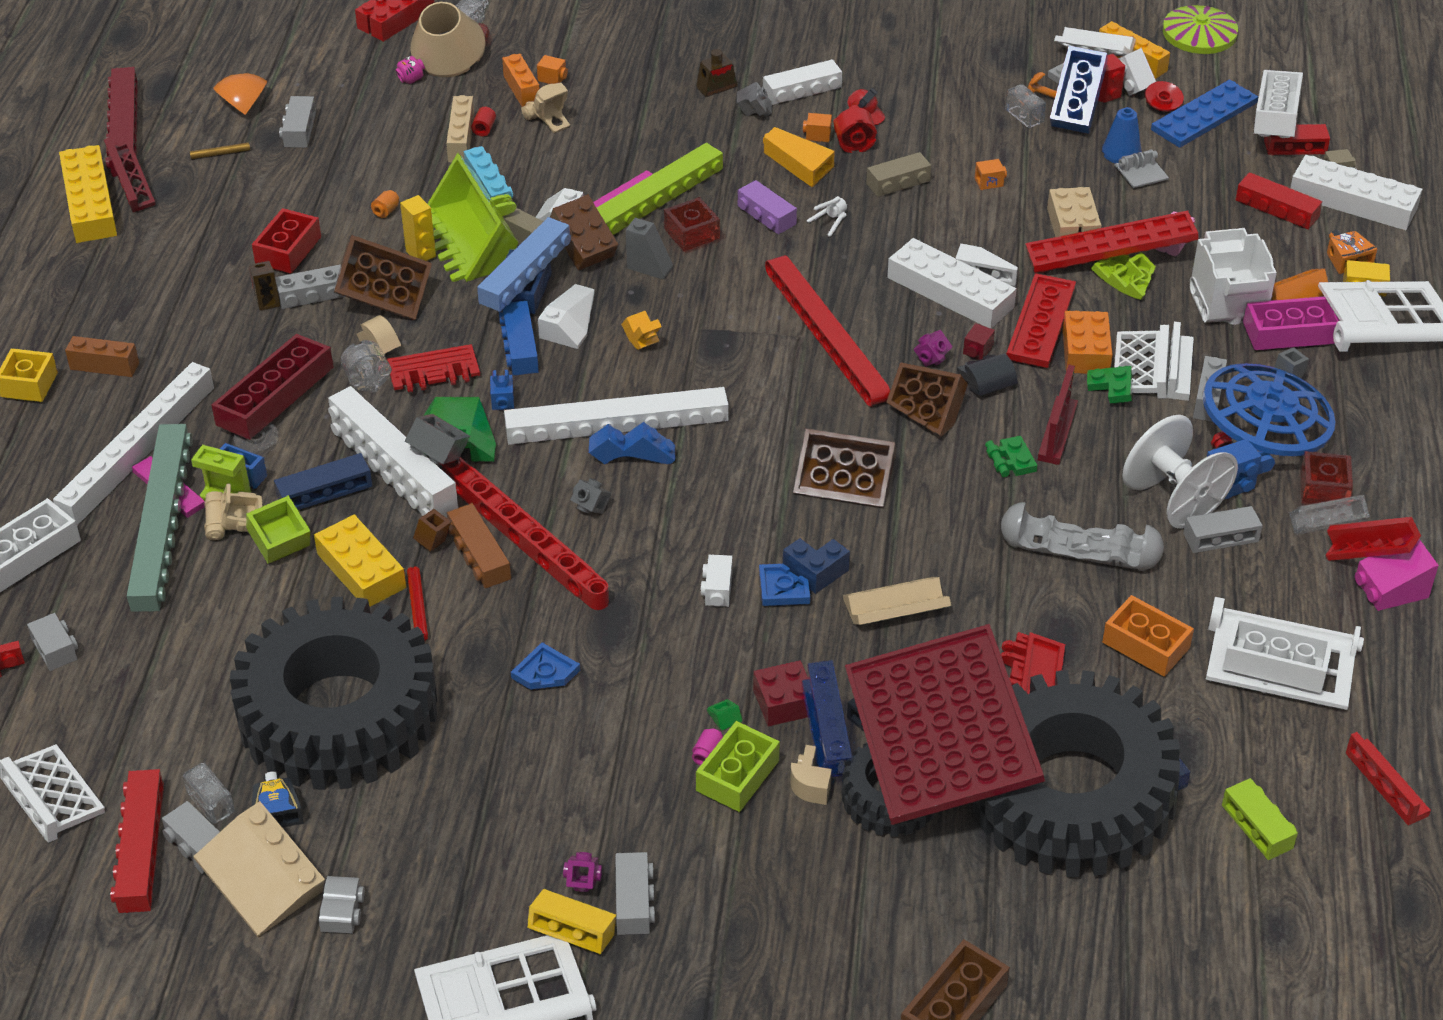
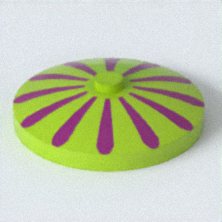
M1192 5L1177 8L1167 14L1163 23V34L1169 43L1181 50L1197 54H1213L1227 50L1236 42L1238 25L1230 15L1219 9Z

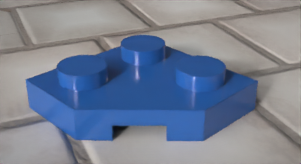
M784 564L759 565L762 606L810 604L808 579L791 573L790 568Z
M541 643L511 671V678L529 689L565 686L580 671V664L548 645Z

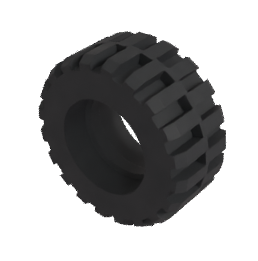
M864 743L863 748L858 747L855 749L852 755L848 757L843 769L842 801L844 802L846 812L851 815V819L856 824L861 823L863 829L869 832L873 830L877 835L883 836L885 833L890 834V837H896L899 833H904V835L911 834L913 829L918 831L926 825V822L928 823L933 819L935 813L891 825L882 792L871 786L872 783L878 781L868 743Z

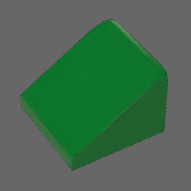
M728 699L707 708V712L721 730L732 727L736 721L742 722L739 706Z

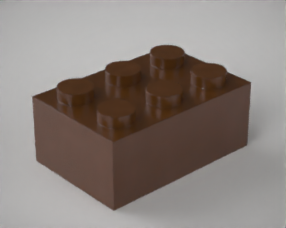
M589 194L552 209L550 218L568 224L570 227L571 241L568 246H565V249L578 271L614 256L619 244Z

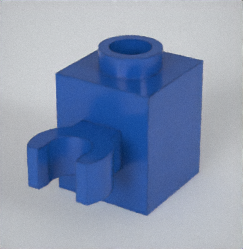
M493 370L492 376H490L492 410L514 409L512 375H509V371L505 370V375L497 376L496 370Z

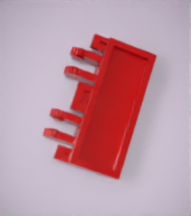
M472 344L387 359V366L394 390L403 389V385H406L408 393L413 392L414 383H419L421 390H426V381L428 384L445 382L446 378L449 377L451 385H455L457 381L456 376L462 375L466 383L470 381L469 374L471 377L480 375Z
M1018 632L1014 642L1012 640L1002 642V650L1004 652H1002L1001 657L1004 664L1011 666L1009 678L1011 685L1018 683L1029 694L1030 677L1042 674L1048 687L1055 686L1056 671L1062 670L1065 644L1031 632L1029 635Z

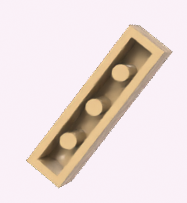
M453 96L446 143L448 162H452L457 153L464 159V151L470 149L471 125L474 120L473 96Z

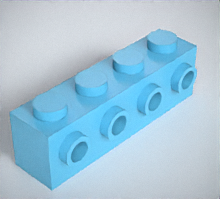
M483 146L464 151V161L476 173L490 197L509 194L511 199L513 198L511 187L506 185L504 176L499 174L497 165L493 164L490 153H486Z

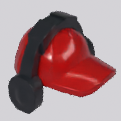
M873 87L869 91L865 89L856 90L848 98V106L857 105L859 108L867 110L872 116L874 125L882 123L885 115L878 108V101L875 96L878 92Z

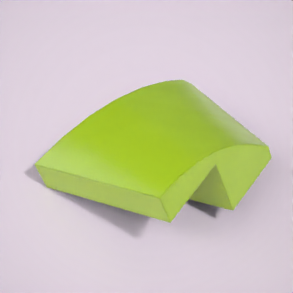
M1141 252L1132 258L1128 255H1120L1100 260L1091 269L1120 292L1141 300L1145 295L1146 288L1150 283L1156 266Z

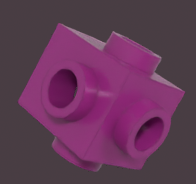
M940 329L931 334L923 335L918 340L919 344L913 350L926 367L933 363L938 365L946 359V353L953 346Z
M576 852V856L572 855L568 862L564 863L563 878H567L566 887H573L575 891L587 892L589 889L594 888L597 881H601L602 865H598V858L592 857V853ZM580 866L588 867V874L581 873Z

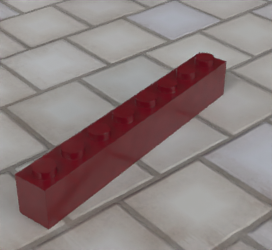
M135 67L111 69V76L108 77L109 99H107L109 110H107L108 133L106 138L112 137L114 145L129 140L137 158L138 81ZM126 148L117 152L120 156L126 157L129 150ZM106 149V167L111 169L112 177H116V171ZM129 163L125 166V170L131 173L135 168L134 165Z

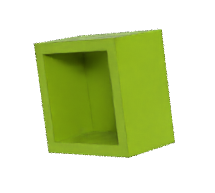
M289 495L246 513V529L268 564L310 546V529Z

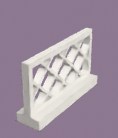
M1160 325V331L1117 332L1115 367L1131 366L1132 375L1135 373L1141 375L1136 380L1132 378V393H1157L1158 398H1167L1170 349L1169 325ZM1122 339H1132L1133 341L1126 344ZM1146 339H1156L1150 344L1144 341ZM1139 344L1143 348L1137 351L1133 347ZM1127 351L1132 354L1128 358L1122 356ZM1148 351L1154 354L1149 358L1144 356ZM1137 358L1143 361L1138 365L1132 363ZM1148 365L1153 368L1148 372L1143 370ZM1149 380L1153 385H1142L1141 383Z
M57 745L13 762L9 757L0 760L1 780L48 843L58 839V832L105 813V807ZM55 755L57 758L56 763L43 761L44 758ZM24 766L34 767L32 773L21 771L20 768ZM40 768L52 770L50 776L37 773ZM57 771L69 773L68 779L55 777ZM33 782H45L46 785L44 789L32 786ZM51 784L64 786L62 792L49 790ZM69 787L82 790L80 795L67 793ZM45 797L58 799L56 805L44 802ZM63 800L76 802L74 808L61 805ZM81 803L94 806L90 810L79 809ZM58 813L71 815L70 818L61 822L56 818Z

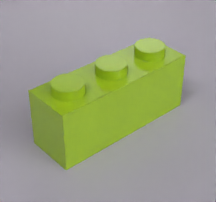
M1251 778L1225 789L1222 801L1223 808L1267 860L1294 849L1298 834L1296 828L1286 820L1279 808L1267 798L1263 789L1257 786Z

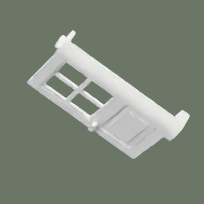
M1367 280L1366 282H1319L1318 287L1340 320L1337 322L1333 334L1334 343L1339 351H1348L1350 343L1443 341V302L1429 281L1371 282ZM1421 292L1429 305H1411L1403 293ZM1378 293H1397L1404 305L1386 306ZM1415 310H1433L1441 323H1423ZM1390 311H1409L1416 323L1398 324Z
M1215 597L1208 630L1215 631L1206 680L1345 710L1348 709L1356 651L1361 652L1364 641L1363 637H1359L1361 627H1355L1354 635L1223 608L1225 599ZM1235 616L1333 639L1331 652L1340 653L1338 670L1327 668L1326 674L1337 676L1334 693L1308 691L1223 670Z
M549 935L414 969L428 1020H568L585 1015L586 1020H593L592 1012L596 1011L594 997L592 994H587L569 943ZM553 950L560 968L531 975L525 957ZM519 958L525 977L496 984L490 965ZM562 975L569 994L540 1001L534 982ZM528 983L534 1003L505 1010L499 991Z

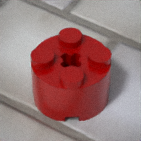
M853 105L834 119V130L840 147L848 153H852L855 150L864 152L875 144L877 130L872 116L867 110Z

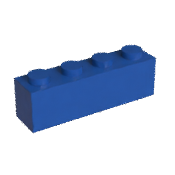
M510 302L509 305L502 309L503 312H499L500 325H504L501 326L502 339H507L503 340L504 351L509 353L506 354L507 367H511L512 375L539 373L528 302Z

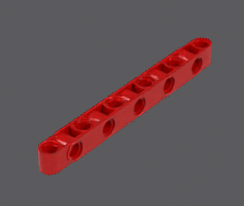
M462 458L442 464V471L456 484V493L468 504L473 503L479 514L567 590L594 610H602L608 606V583L572 550Z

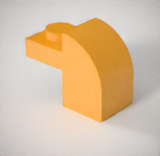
M646 311L627 317L621 324L629 341L636 349L659 342L657 332L662 326L658 319L650 321Z

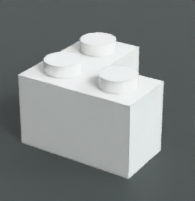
M1142 48L1118 58L1126 65L1123 83L1129 96L1146 89L1150 84L1156 82Z

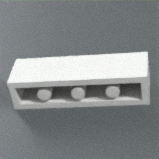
M833 60L764 76L763 88L766 90L772 105L842 88V71Z

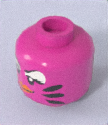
M409 56L397 63L395 71L402 83L412 84L423 77L425 66L421 59L417 60L414 56Z

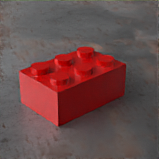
M282 208L252 243L255 263L270 261L273 269L292 274L321 238L319 218Z

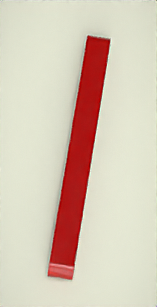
M784 255L767 260L765 262V269L769 278L869 407L886 402L890 393L888 384L788 256Z

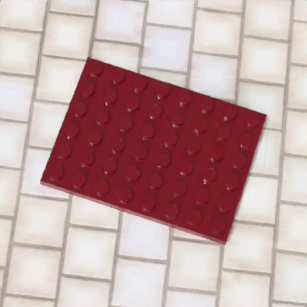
M990 624L845 665L891 825L1045 782L1043 771Z

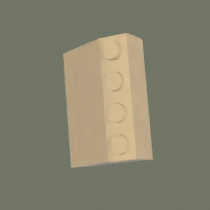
M260 801L238 815L194 855L195 861L257 937L323 892L325 881L323 876Z

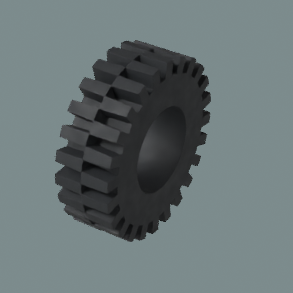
M331 597L330 610L321 611L318 599L306 602L307 615L300 617L293 606L283 610V626H280L271 618L267 619L261 624L263 637L251 633L246 638L245 646L247 652H237L234 658L236 670H231L230 672L232 688L230 691L241 740L245 749L249 748L251 758L257 765L265 762L267 773L277 772L279 776L286 771L287 778L291 780L294 786L300 787L306 775L310 774L313 789L326 790L329 776H337L340 789L352 788V773L361 772L366 784L378 780L376 765L381 763L390 773H393L401 768L399 753L412 759L419 752L418 739L427 741L431 735L430 722H436V702H438L429 643L425 644L424 634L419 627L411 629L409 617L400 613L393 619L391 607L380 603L371 614L369 601L364 598H357L352 610H347L343 597ZM334 676L357 677L374 685L360 699L339 707H314L297 700V697L310 685Z
M1068 670L1056 671L1055 686L1050 687L1047 686L1042 674L1030 677L1029 694L1018 683L1012 685L1039 762L1055 753L1082 751L1104 759L1118 774L1105 786L1085 793L1060 792L1042 783L974 801L972 802L975 814L980 815V826L984 833L987 835L994 832L995 846L1002 852H1005L1014 844L1015 861L1024 866L1027 865L1035 853L1038 854L1040 872L1052 874L1056 860L1065 861L1066 877H1079L1080 861H1090L1093 874L1097 876L1106 874L1108 856H1112L1119 868L1122 869L1131 865L1133 848L1143 857L1147 855L1153 847V836L1162 840L1168 831V819L1173 820L1175 817L1179 788L1180 745L1178 739H1173L1174 726L1170 719L1161 720V707L1159 704L1152 700L1143 705V691L1134 685L1121 696L1120 679L1109 675L1102 688L1096 687L1095 672L1082 670L1080 684H1070Z

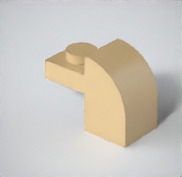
M380 315L362 323L363 331L357 333L359 341L368 340L375 356L385 354L401 346L391 324Z
M806 745L804 755L799 754L798 763H791V788L802 800L827 805L832 769L816 767V746Z

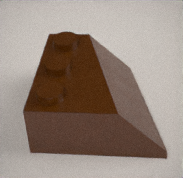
M900 362L887 404L942 437L955 424L968 384L961 374Z

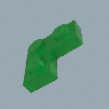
M1119 366L1088 370V391L1109 389V403L1132 401V367Z

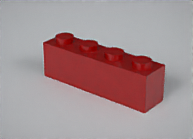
M1250 172L1238 184L1235 199L1238 202L1308 230L1319 218L1323 202Z

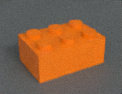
M1065 311L1062 332L1066 371L1068 365L1075 366L1074 373L1087 374L1088 370L1110 368L1112 346L1108 312Z
M1131 595L1105 623L1102 643L1165 677L1190 649L1194 628Z

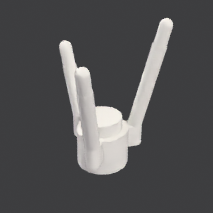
M839 196L815 206L814 210L825 209L807 220V223H810L826 213L830 217H838L830 229L828 237L832 236L841 220L846 217L847 204Z

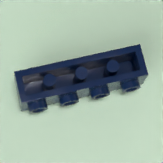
M359 453L275 479L274 485L278 500L289 495L293 504L299 510L372 487L370 469L362 454Z

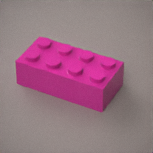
M1325 297L1249 302L1246 305L1243 323L1254 350L1335 344L1333 334L1336 324L1340 320Z

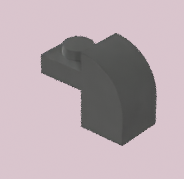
M1293 347L1278 354L1274 368L1302 378L1309 358ZM1259 375L1262 381L1274 382L1275 378ZM1283 381V385L1290 390L1294 388L1291 384Z

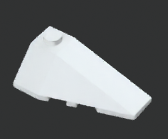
M575 284L550 303L538 318L539 338L578 349L587 337L595 289Z

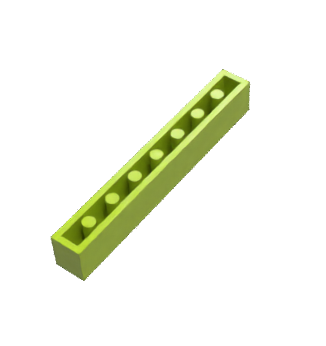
M705 143L600 205L597 209L614 235L629 226L634 218L641 219L722 170L723 153Z

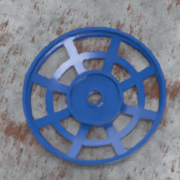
M1246 363L1226 366L1217 370L1209 377L1203 390V405L1211 420L1236 441L1247 439L1258 451L1280 456L1307 455L1323 448L1329 442L1335 430L1334 412L1324 396L1303 379L1278 368ZM1235 371L1240 372L1228 383L1214 382L1217 377ZM1256 375L1269 376L1275 379L1274 382L1262 381ZM1245 377L1253 382L1250 386L1236 384ZM1283 381L1291 384L1299 391H1291L1283 385ZM1212 388L1226 389L1229 407L1219 411L1213 400ZM1233 390L1246 393L1245 401L1238 403L1234 397ZM1298 398H1307L1311 405V410L1300 405ZM1314 399L1324 408L1329 422L1318 415V408ZM1249 408L1251 412H1253L1255 415L1262 419L1259 420L1251 416L1249 413L1245 411V409ZM1298 411L1310 418L1302 424H1298L1294 417ZM1237 413L1245 421L1259 427L1256 436H1252L1237 428L1225 417ZM1315 421L1327 429L1321 437L1311 442L1307 441L1303 433ZM1270 422H1287L1289 426L1273 425ZM1267 431L1284 434L1294 433L1299 444H1280L1264 439Z

